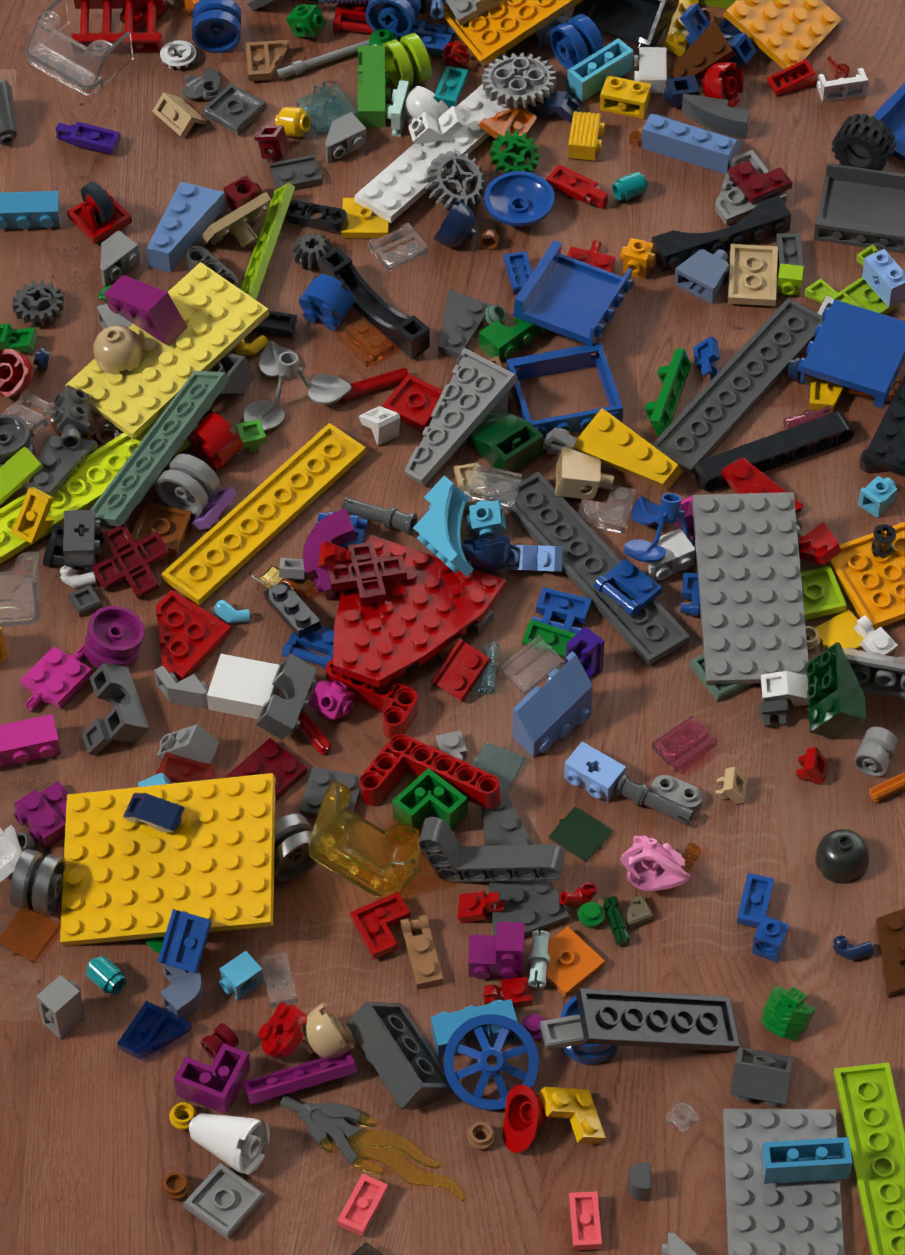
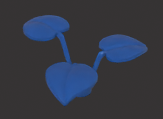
M673 493L663 494L661 496V505L648 501L642 495L637 499L632 507L631 518L643 525L658 523L659 526L652 543L641 539L628 541L624 545L623 550L627 556L646 563L658 562L665 558L666 548L657 546L664 523L673 524L679 518L684 534L695 548L696 555L695 537L693 539L690 538L684 517L685 511L680 510L681 497Z

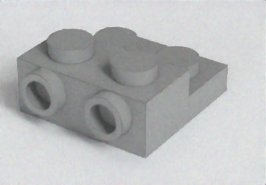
M446 0L460 26L500 4L498 0Z

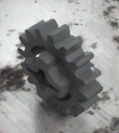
M44 280L40 284L32 281L31 286L24 283L23 290H16V295L12 296L13 312L16 313L17 319L22 318L23 324L31 321L32 326H35L37 322L45 326V321L48 320L53 323V317H60V311H64L63 294H61L59 287L54 288L52 282L45 285Z

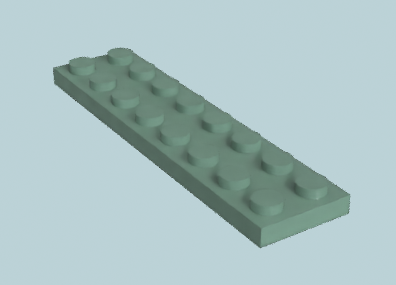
M194 371L90 509L95 510L96 520H101L102 525L122 526L123 523L128 521L129 515L134 508L142 502L143 496L156 483L157 477L170 464L172 457L184 445V441L189 434L197 428L198 422L211 409V405L217 396L224 391L226 384L230 380L225 372Z

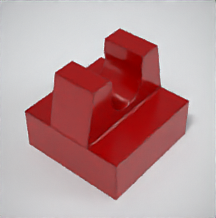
M325 541L320 545L318 567L327 570L328 566L347 564L351 561L352 551Z
M817 747L807 748L806 754L798 757V762L804 768L796 770L797 777L800 780H812L814 784L825 783L827 759Z

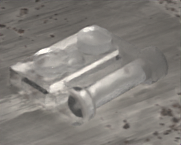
M409 223L401 225L400 229L376 240L373 238L366 242L370 253L377 257L387 271L428 253V246Z
M26 390L21 393L18 401L9 406L0 415L10 414L25 420L33 438L53 422V415L57 410V406L53 405V402L44 401L36 397L33 392ZM33 405L45 411V413L40 414L28 407Z

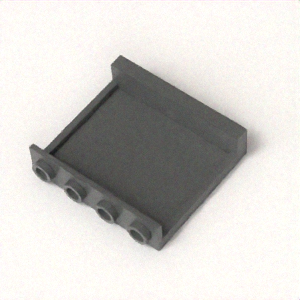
M827 163L813 240L868 248L873 244L878 250L885 249L886 251L905 253V174Z

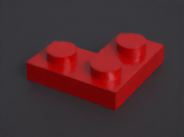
M399 891L350 912V919L373 960L398 950V944L388 927L399 923L402 919L410 918V911Z

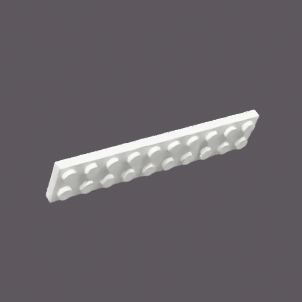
M482 84L456 107L460 110L464 123L462 128L447 140L414 143L355 195V203L371 209L372 213L392 223L428 191L426 190L428 182L424 180L427 176V168L431 165L433 159H436L439 154H446L450 150L453 154L460 150L462 156L467 153L469 155L490 136V134L478 126L481 120L491 118L500 111L509 110L514 105L506 108V103L497 105V100L490 101V96L485 95ZM446 168L442 169L441 178L447 173Z

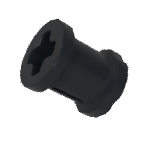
M888 524L878 525L873 532L875 540L871 544V550L876 556L887 557L894 551V544L892 542L896 538V531Z

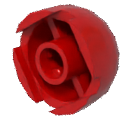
M716 63L707 70L701 82L705 97L728 100V107L734 108L738 104L740 99H736L738 92L742 93L744 78L741 68L736 67L737 63Z
M0 350V396L11 398L22 395L33 381L34 372L32 364L27 356L17 350Z

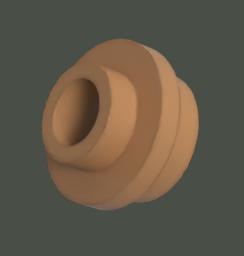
M478 1122L469 1128L467 1141L476 1150H486L493 1145L495 1132L487 1123ZM479 1135H484L486 1139L478 1140L476 1139V1137Z

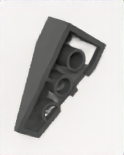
M233 353L226 354L209 370V372H225L230 378L221 394H242L256 377L246 357Z

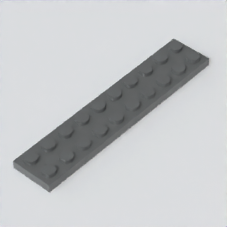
M788 297L652 445L676 462L681 470L690 476L693 473L694 465L709 456L789 368L790 360H796L806 350L809 342L815 340L814 334L818 324H823V316Z
M540 472L533 474L499 494L501 504L540 546H563L562 571L586 598L592 599V604L648 666L689 642L690 635L656 598L639 613L631 617L625 612L624 607L605 592H599L594 588L595 581L600 576L606 575L621 560L563 497L555 496V488ZM613 583L611 584L613 587H615L618 591H620L622 594H624V595H625L627 598H629L631 601L634 600V599L631 598L629 595H627L624 591H622L620 588H618L615 584H613Z

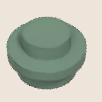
M490 305L485 309V319L489 325L496 320L504 325L507 320V314L503 307L500 305Z

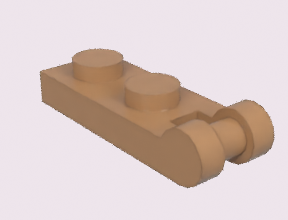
M427 915L418 916V919L411 921L408 918L400 920L401 931L417 990L444 984ZM421 929V935L412 936L411 931Z

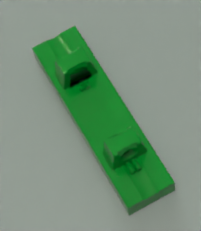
M684 348L675 349L670 365L659 367L657 374L661 383H663L657 401L648 402L644 409L655 429L657 437L672 422L691 368L690 360Z

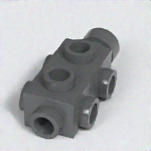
M67 385L54 398L53 405L57 406V410L53 415V421L57 423V430L62 432V447L67 450H75L81 445V435H85L90 427V422L88 421L90 411L89 394L81 389Z

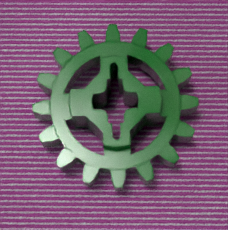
M515 130L513 135L506 131L504 137L499 134L496 141H493L489 156L492 157L490 163L497 164L495 171L502 170L503 174L514 171L532 173L533 169H536L537 161L540 158V154L537 153L539 146L532 145L534 139L530 138L527 140V133L525 132L522 136L518 135V130ZM505 145V149L500 152V149ZM529 157V161L524 164V161Z

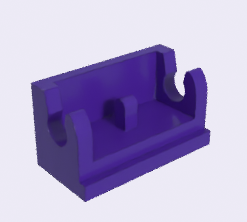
M584 627L566 643V657L573 651L588 678L591 679L597 672L600 674L603 671L605 641L587 627Z

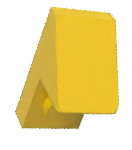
M35 487L29 488L12 533L34 544L55 520L48 516L54 498Z

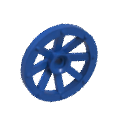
M485 1014L467 1020L452 1034L444 1053V1072L450 1088L463 1102L482 1110H500L505 1108L508 1095L501 1071L524 1081L523 1085L532 1088L538 1073L539 1056L533 1038L521 1024L506 1016ZM481 1026H501L493 1047H490ZM474 1030L482 1052L461 1045L459 1042L468 1032ZM510 1030L520 1038L523 1045L502 1052V1046ZM457 1052L476 1059L477 1063L455 1072L454 1054ZM524 1053L528 1055L527 1073L506 1063V1060ZM488 1057H495L497 1064L495 1066L488 1065ZM481 1071V1077L472 1095L458 1080ZM490 1076L494 1078L501 1099H481Z

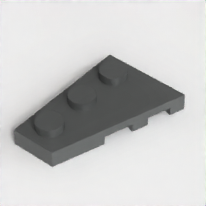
M49 435L38 460L43 465V468L30 479L26 488L27 492L29 488L35 487L53 497L69 480L68 475L76 467L79 468L84 463V458L89 452L93 453L98 448L96 441L81 439L79 448L67 450L61 445V436Z

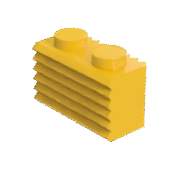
M581 111L573 113L568 144V158L595 161L596 154L601 153L602 139H599V136H604L605 123H601L600 113H582Z

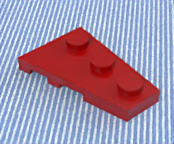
M743 457L726 466L721 471V474L735 494L788 493ZM794 498L796 513L800 511L804 507V505Z

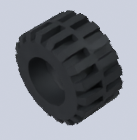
M854 114L844 121L834 137L832 152L835 153V159L840 161V165L882 171L895 150V136L891 133L890 127H886L882 120H877V117H870L868 114H862V116Z

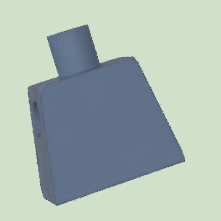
M704 249L699 250L676 268L674 285L713 304L728 279L729 264L727 262V253L721 249H718L714 254Z

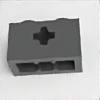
M95 510L64 511L63 554L65 566L96 565V555L101 554L100 540H97V535H101V520H96Z

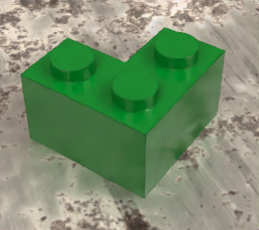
M428 768L392 801L393 819L411 833L420 827L428 817H437L444 820L452 830L468 815V798Z

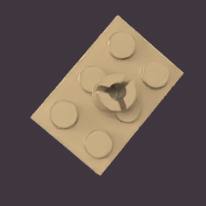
M267 192L211 224L198 238L202 246L204 247L209 243L212 246L217 244L229 232L237 238L242 248L248 246L251 241L254 242L258 237L251 229L249 223L258 219L261 213L267 210L266 205L271 200Z

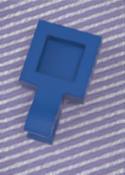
M710 336L693 347L696 367L701 369L704 377L709 374L710 380H712L720 372L715 365V362L720 359L717 339Z

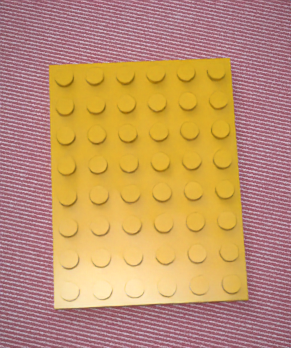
M274 774L68 794L64 846L66 868L63 871L60 943L63 946L165 937L173 909L213 920L209 932L273 926L276 780ZM134 793H147L185 808L181 815L182 821L174 832H160L144 822H130L123 818V815Z

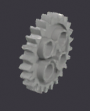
M512 53L511 58L503 55L502 61L496 58L495 64L489 63V68L484 69V74L482 75L483 90H485L486 96H490V101L497 100V105L506 103V108L514 105V108L517 109L519 105H522L526 109L527 104L535 107L536 101L544 103V98L549 99L550 93H554L556 72L553 71L552 65L548 66L547 60L541 62L540 56L533 59V54L524 57V53H521L519 57H516Z

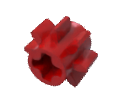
M457 40L454 43H448L442 52L443 58L446 59L444 64L456 68L465 67L470 60V53L467 52L468 46Z

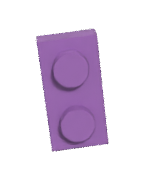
M231 486L218 489L211 500L208 501L201 514L196 516L190 524L196 531L214 527L219 521V515L232 505V499L236 496L237 492Z

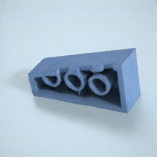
M180 182L147 246L149 267L172 272L187 255L188 249L193 244L196 245L199 242L198 238L214 223L218 216H222L226 212L224 192Z

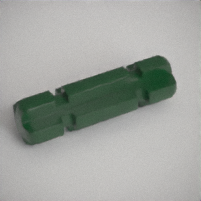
M616 896L607 897L604 899L603 905L608 913L607 918L614 934L615 943L619 947L628 945L630 943V935L628 930H626L627 926L622 910L619 908L618 898Z

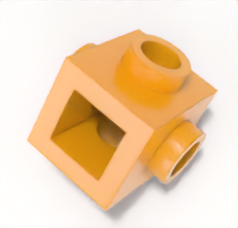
M630 238L627 247L623 246L620 260H623V274L630 268L632 269L631 276L646 278L650 267L653 268L656 254L653 253V243Z

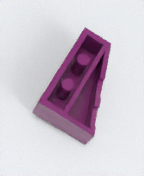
M122 275L104 293L108 301L107 305L113 313L121 315L167 346L188 328L169 293Z

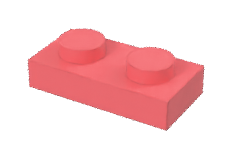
M362 1173L337 1220V1226L363 1237L388 1191V1184Z
M598 1192L569 1193L573 1250L602 1249Z

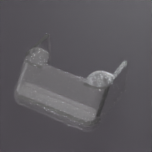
M56 0L38 16L26 48V58L29 64L84 95L96 93L134 59L131 33L126 32L114 44L105 40H96L88 47L61 33L60 31L69 24L66 0Z

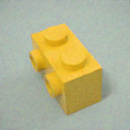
M607 75L600 93V110L644 119L650 102L651 84Z

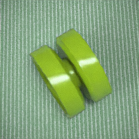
M417 34L405 35L401 37L400 42L392 40L383 43L382 46H385L386 71H390V81L396 89L400 80L409 81V87H411L413 82L419 84L431 79L432 68L430 59L422 40Z

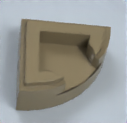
M642 894L632 900L627 910L626 922L628 929L653 920L654 915Z

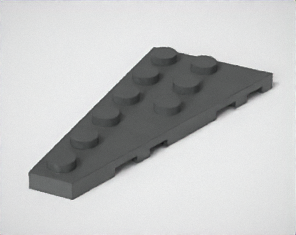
M506 790L501 791L502 802L498 807L494 809L481 807L485 846L533 845ZM551 880L488 882L489 893L499 892L500 900H505L504 911L492 912V926L495 936L497 934V922L525 923L524 938L531 936L532 932L536 930L541 932V930L545 931L569 922V914L565 906L559 902V894Z

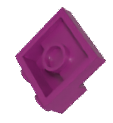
M59 781L40 793L35 789L14 803L15 812L13 814L17 822L21 826L25 824L35 842H41L46 849L65 838L67 795L70 793Z

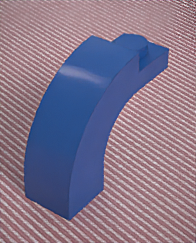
M698 3L692 4L680 17V20L689 32L686 40L690 45L711 24ZM723 33L735 53V56L726 62L737 63L736 66L744 65L757 52V49L746 33L738 35Z

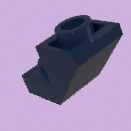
M563 91L550 93L549 99L544 98V103L536 101L535 107L531 104L527 105L542 119H546L556 111L571 124L573 113L575 111L580 112L583 108L580 102L569 93Z
M134 793L123 818L130 822H144L160 832H174L182 821L181 815L185 808L147 793Z

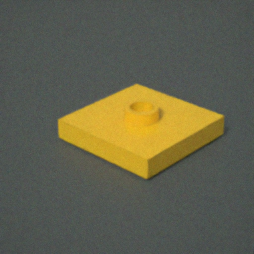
M343 198L342 209L347 213L349 225L341 231L342 238H388V221L372 213L371 209L355 203V198Z

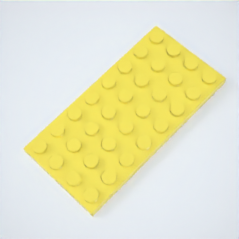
M201 262L168 291L188 326L169 346L132 324L129 329L136 333L143 350V357L133 370L128 372L126 369L116 375L106 373L99 368L94 358L65 385L81 389L89 394L90 408L134 440L161 416L194 371H209L270 315L268 308Z

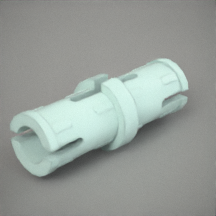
M536 930L532 932V952L528 956V961L531 964L528 984L537 988V983L540 982L539 986L541 988L546 986V968L550 963L548 955L550 934L547 931L541 930V936H538L539 931Z

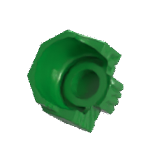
M777 985L772 989L765 1003L761 1022L767 1030L779 1037L797 1040L799 1035L808 1028L816 1009L805 1003L808 994H804L803 991L795 987L786 990Z

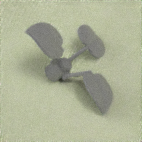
M270 340L261 354L259 368L261 373L267 377L274 378L279 376L275 401L273 405L265 400L250 403L244 411V422L260 419L264 431L273 430L281 425L285 418V413L282 409L276 407L279 405L284 379L291 381L300 375L305 386L310 388L308 390L309 398L315 403L323 405L332 404L340 400L351 391V385L343 379L330 374H317L312 377L310 383L303 373V368L299 367L297 354Z

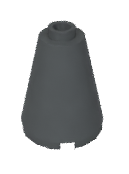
M0 79V144L6 145L14 140L17 131L13 90L7 80Z

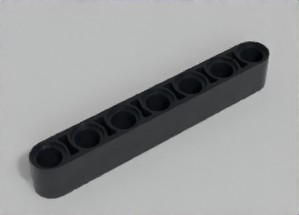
M837 411L703 459L694 465L692 471L704 491H714L729 485L721 474L722 469L742 457L764 473L844 444L853 438L855 430L844 413Z

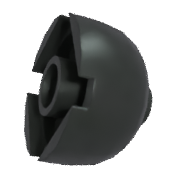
M849 829L834 830L825 835L820 841L816 850L815 864L822 871V875L826 879L840 884L852 883L853 879H857L859 876L860 878L863 877L868 869L869 848L866 841L858 833Z

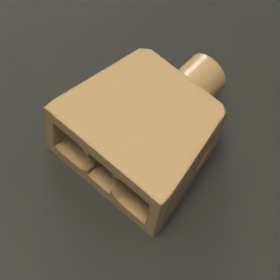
M563 447L556 464L555 496L592 500L595 498L598 487L611 490L614 476L601 473V460L599 458Z

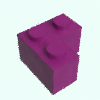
M497 922L496 936L470 935L468 977H475L477 979L523 977L525 923Z
M223 1043L211 1066L186 1056L173 1079L176 1095L227 1115L242 1086V1082L250 1071L249 1053Z

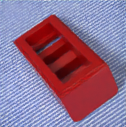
M808 59L802 60L766 78L776 97L816 85V81H818L817 74ZM780 81L782 86L778 87L776 82Z

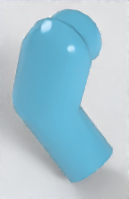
M220 600L216 603L215 613L225 623L250 622L249 609L235 610L225 600Z

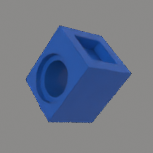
M763 915L754 935L752 954L777 963L787 942L789 924Z

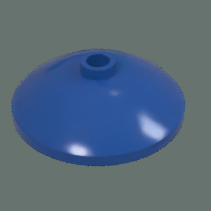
M514 171L502 174L490 182L485 191L484 202L489 214L499 222L511 226H528L542 221L550 214L554 206V191L551 185L539 175L524 171Z

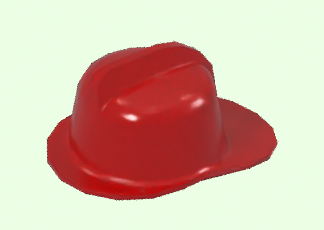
M523 1084L514 1086L506 1098L503 1140L509 1151L514 1153L524 1152L530 1147L534 1141L536 1131L544 1125L547 1119L539 1094H535L529 1086Z

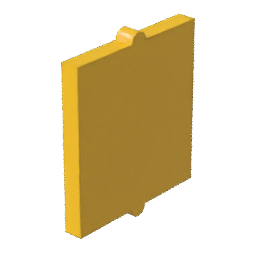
M849 609L815 627L823 648L828 649L836 642L840 643L842 648L858 650L862 647L860 644L864 638L854 629L858 619Z

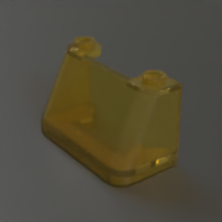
M335 780L325 791L308 841L310 857L378 899L398 891L400 893L422 871L421 849L419 847L421 832L406 823L395 824L387 832L346 808L351 802V790L343 783Z

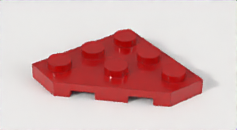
M173 590L155 606L162 666L165 667L169 674L173 673L179 681L189 677L231 633V626Z

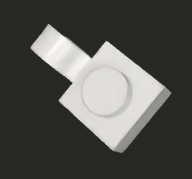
M865 615L857 620V625L854 626V629L864 638L860 645L866 652H877L888 656L896 650L898 645L882 627L874 630L871 621Z

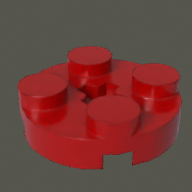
M280 1003L269 1021L259 1029L258 1037L262 1039L263 1051L275 1059H279L280 1055L287 1057L292 1054L303 1039L304 1032L301 1031L302 1023H307L306 1013L293 1004Z

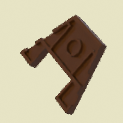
M905 908L876 918L877 937L888 998L905 992V972L901 966L905 964Z

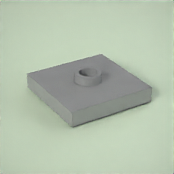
M220 1162L183 1204L185 1209L228 1240L265 1197L264 1193Z

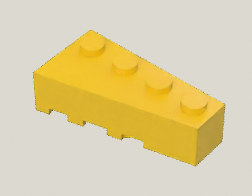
M603 408L600 409L577 438L573 447L575 451L599 458L603 465L637 477L666 491L670 489L683 472L676 462Z

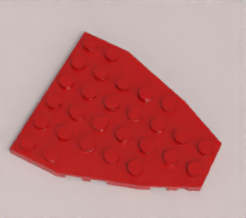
M370 535L365 543L373 542L377 559L403 556L407 580L383 583L386 592V602L361 605L357 588L342 590L334 622L333 672L379 688L384 686L391 679L405 674V668L414 663L420 666L446 648L449 645V640L455 635L462 636L465 634L467 627L473 622L480 623L483 621L506 588V580L477 570H473L467 577L460 570L455 574L436 556Z

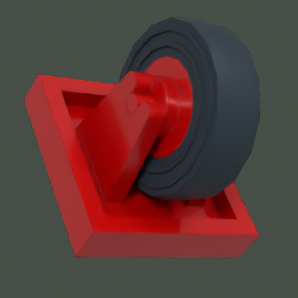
M93 181L81 188L83 202L67 211V217L94 244L132 223V216L105 189Z

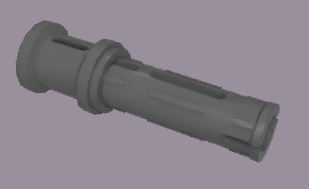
M350 497L344 498V501H347V503H342L341 510L346 508L347 513L383 523L387 529L396 528L403 530L407 535H411L415 530L413 527L417 524L416 513L407 514L398 511L395 507L386 509Z
M626 774L621 777L617 784L614 795L618 797L622 795L634 801L636 806L645 805L686 826L689 825L693 818L694 810L651 791L649 785L645 783L641 785L629 779V776Z

